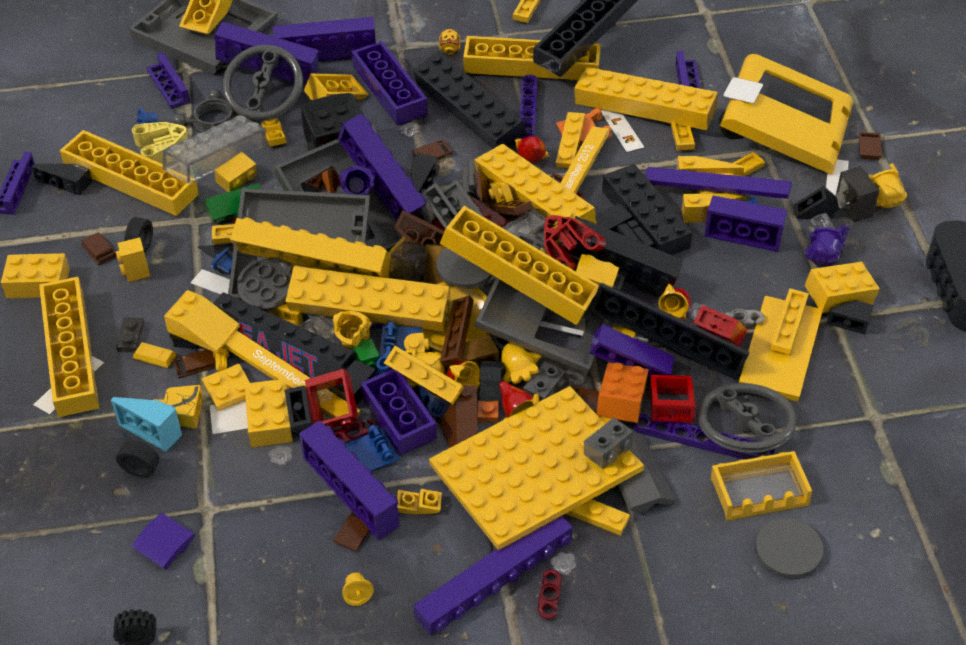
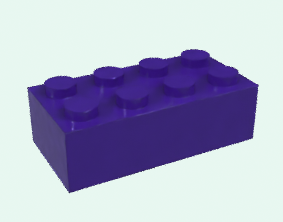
M713 195L708 208L704 237L778 252L783 236L787 210Z
M391 369L360 383L362 399L400 456L437 439L436 422L402 374Z

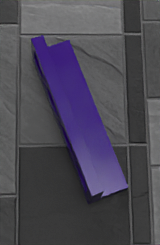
M677 51L675 66L679 85L701 89L696 60H685L684 52ZM686 66H692V68L688 70ZM688 76H691V77H693L694 79H693V80H689V79H688Z
M163 52L158 53L159 63L146 67L153 82L171 109L190 103L188 89ZM161 69L160 73H154V71ZM165 79L167 82H160V80ZM167 88L174 89L172 92L166 91ZM173 98L181 99V100L172 102V99H173Z
M24 152L21 160L13 161L0 190V205L4 204L5 207H0V214H15L33 172L32 166L35 162L32 152Z

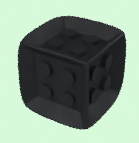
M352 93L330 95L311 100L302 105V123L308 151L338 139L343 123L361 113L364 116L357 99Z

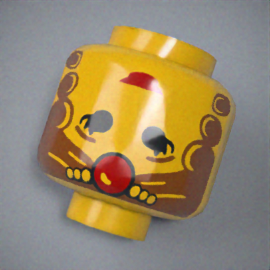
M452 29L442 32L439 36L440 51L447 55L457 53L460 49V35Z

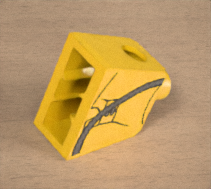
M200 385L168 388L164 399H153L161 401L166 405H172L177 411L176 414L180 426L197 429L203 402Z

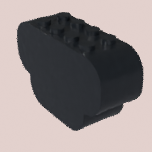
M959 220L945 221L938 224L934 229L926 256V267L930 269L932 282L937 287V295L941 297L943 310L947 312L950 322L956 328L966 332V222Z

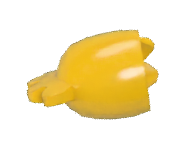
M511 342L503 348L501 357L503 368L506 372L503 380L507 383L512 381L513 384H517L523 379L524 381L530 380L531 375L539 372L536 364L542 355L533 353L530 350L527 352L523 347Z

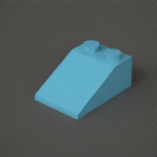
M113 397L111 399L118 425L166 452L182 436L176 414L177 411L172 405H166L158 400Z

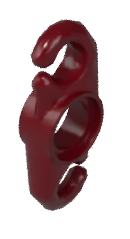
M369 418L367 419L366 422L368 424H375L376 426H378L375 420ZM364 421L360 423L353 422L351 426L342 427L334 431V435L336 438H342L344 443H348L368 435L369 428L364 427ZM351 430L359 431L355 436L348 435V432Z
M554 569L546 570L543 573V577L554 575L556 580L549 582L546 578H543V585L539 593L538 613L541 618L547 620L557 616V612L553 611L550 614H546L543 609L552 607L553 610H557V603L560 600L562 577ZM547 590H552L556 593V596L547 598L543 593Z

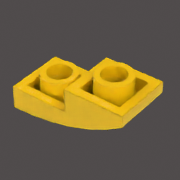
M278 118L261 122L269 147L287 143Z
M507 182L489 184L491 189H488L491 200L495 199L497 203L514 200Z
M421 489L420 493L398 490L396 498L399 503L397 505L399 513H440L442 492Z

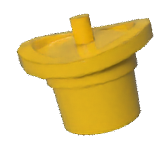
M360 573L348 575L342 589L343 599L351 606L365 604L374 592L372 583L364 579Z

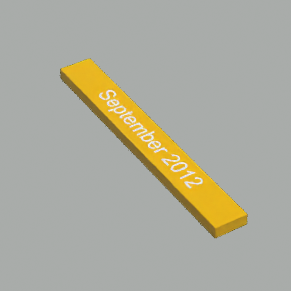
M592 126L560 184L576 194L607 139L609 135L608 128Z
M238 331L224 345V348L273 380L286 379L287 389L305 385V380L310 379ZM328 389L318 391L322 412L331 418L349 414L348 405L345 400ZM357 409L358 417H359V416H360V410Z

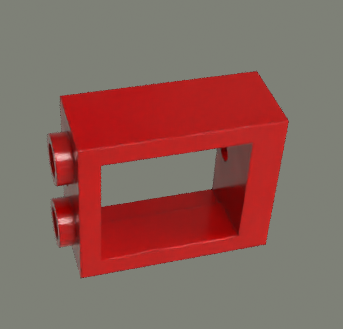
M704 305L701 306L694 321L697 327L719 337L723 336V339L737 346L741 345L747 333V329L739 320Z
M341 369L305 380L313 424L321 421L325 426H330L334 430V427L351 426L353 422L359 420L351 377L346 370ZM343 384L349 414L323 421L318 391Z
M651 375L649 388L651 421L693 423L695 399L692 376ZM657 393L686 394L687 401L658 400Z

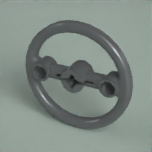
M258 45L244 50L231 61L223 78L224 96L232 109L245 118L258 121L273 119L287 112L299 98L303 85L302 71L297 60L288 51L273 45ZM263 54L262 59L264 63L262 69L256 72L252 78L255 85L253 96L247 100V107L243 108L232 95L231 81L233 74L243 61L254 55ZM282 57L291 65L294 71V88L283 104L273 110L262 112L264 95L273 88V83L270 79L273 68L277 67L279 63L278 58Z
M734 383L718 387L707 394L698 407V422L705 435L716 444L738 452L759 453L775 449L787 442L796 428L797 416L792 404L780 393L762 385ZM737 394L759 395L779 405L787 418L784 430L781 433H776L775 427L772 424H763L757 418V406L748 402L741 403L736 399ZM717 401L722 410L732 411L736 415V427L744 432L753 431L757 435V442L734 440L716 431L710 425L707 418V411L711 404Z

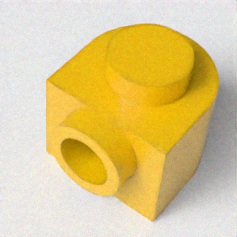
M424 333L410 334L404 340L405 350H414L416 348L418 353H426L425 350H429V340L424 337Z

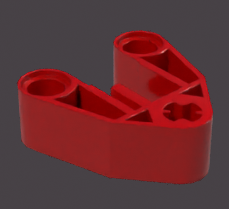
M550 215L544 223V245L550 257L560 263H567L568 267L576 271V264L558 240L560 239L569 251L576 248L578 243L569 233V229L587 249L600 251L605 247V238L580 220ZM596 237L597 244L592 247L591 240Z

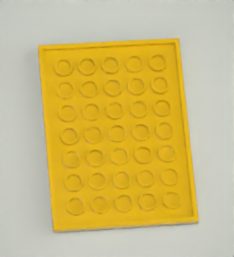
M570 386L429 459L430 466L498 550L644 470L643 463L630 450L623 452L617 457L615 462L608 464L603 469L584 455V440L604 426L605 423Z

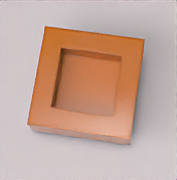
M478 401V422H498L499 401Z

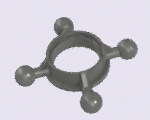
M216 89L209 93L208 100L196 106L190 117L178 114L173 118V124L183 126L193 124L199 133L209 136L206 143L211 149H217L220 146L221 141L218 135L232 130L237 121H244L248 124L255 121L237 114L228 102L222 99V93ZM213 110H221L229 114L219 122L208 123L200 120L204 113Z

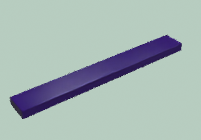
M648 167L645 173V177L652 185L788 199L792 188V181L656 167Z

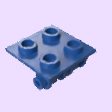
M388 322L387 326H382L380 358L388 356L394 346L406 351L404 346L405 338L413 333H422V328L399 327L394 322Z
M375 424L369 427L368 435L345 443L347 449L351 453L354 452L359 462L363 466L366 465L370 471L400 460L384 430Z

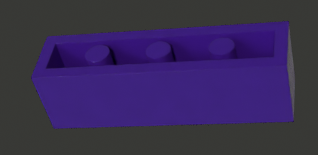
M603 324L593 335L590 354L610 363H621L626 366H640L644 369H649L648 380H650L651 375H671L674 356Z

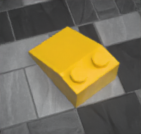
M190 0L179 27L208 35L228 13L233 0Z
M310 74L304 89L311 100L340 93H352L357 101L369 95L354 76L348 74Z
M189 290L164 315L169 333L215 353L220 351L240 327L239 323L205 297Z

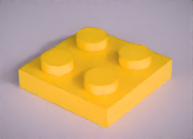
M240 364L202 378L203 385L217 411L246 400L245 384L250 382Z

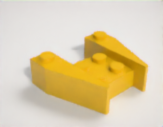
M678 156L676 170L743 176L744 166L699 156ZM697 190V194H683L681 208L683 222L702 223L707 221L708 208L713 195L740 201H747L749 195Z

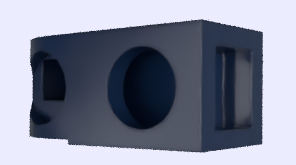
M419 385L416 395L429 414L443 418L450 403Z

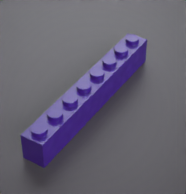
M560 516L500 550H494L414 604V617L430 636L436 632L443 631L450 622L460 619L465 615L466 611L472 607L479 606L485 598L491 594L498 593L504 585L514 582L520 574L526 570L533 569L539 561L549 558L555 550L569 544L572 539V526Z

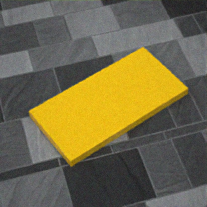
M765 296L760 311L764 315V321L759 325L756 324L748 350L750 353L744 363L739 383L762 385L775 390L786 399L798 402L822 313L819 308L805 305L790 355L770 350L785 300Z

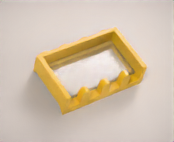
M795 451L730 463H720L712 466L711 481L722 504L726 521L806 507L810 504L812 489Z

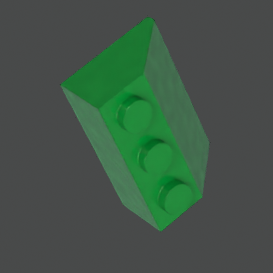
M259 183L244 187L246 189H261ZM242 188L202 201L211 221L216 220V223L227 220L226 216L232 214L234 218L238 217Z

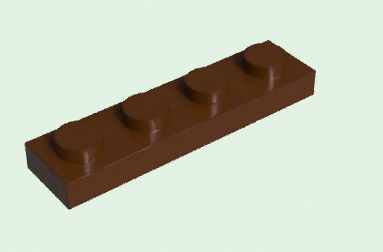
M515 199L510 202L502 201L489 205L491 212L499 213V215H517L518 217L528 214V210L533 209L531 201Z
M470 295L453 300L440 360L444 367L462 362L474 302Z

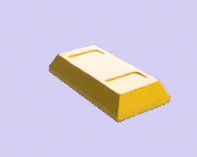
M142 342L132 358L169 368L177 353Z

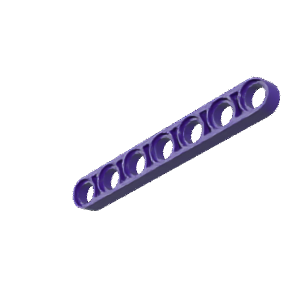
M526 75L522 78L520 119L523 120L524 127L528 126L531 129H525L526 135L521 139L535 136L537 77L534 75ZM525 115H530V116H532V117L526 118V117H524V116H525Z
M640 413L638 421H645L647 425L639 426L632 422L633 430L639 434L743 460L761 456L759 453L738 452L724 448L709 438L704 442L697 439L698 436H706L699 426L683 422L651 421V414ZM663 425L667 427V430L659 431L656 427ZM684 430L688 435L679 436L676 432ZM719 432L720 434L734 440L744 442H757L756 440H751ZM775 449L767 451L770 455H775Z

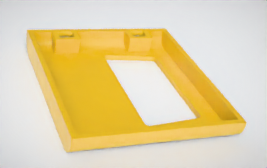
M757 54L748 55L743 61L738 78L758 83L763 73H766L832 102L830 124L759 93L754 103L730 98L720 126L832 175L853 106L852 97L845 92Z

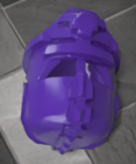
M350 166L349 169L340 173L341 188L346 194L368 195L373 189L375 174L362 166Z
M841 225L839 229L829 227L815 228L810 234L811 246L806 248V258L822 267L836 264L840 253L843 254V247H845V240L850 227Z

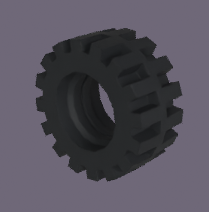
M130 609L129 612L126 610L122 611V614H117V617L114 619V640L118 641L120 645L151 644L156 638V617L153 614H149V611L142 612V609L137 611Z

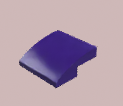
M161 513L145 527L131 547L167 570L179 551L184 553L195 537V534L164 513Z

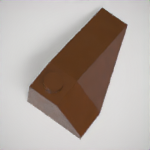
M404 210L394 227L424 257L426 255V244L441 245L440 242L445 232L444 229Z
M464 385L455 403H450L443 418L436 417L442 428V433L449 444V448L478 434L476 385Z

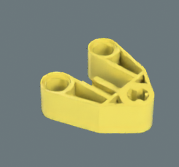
M157 122L137 124L132 128L135 145L143 147L141 155L161 164L178 157L189 145L187 130L183 125Z

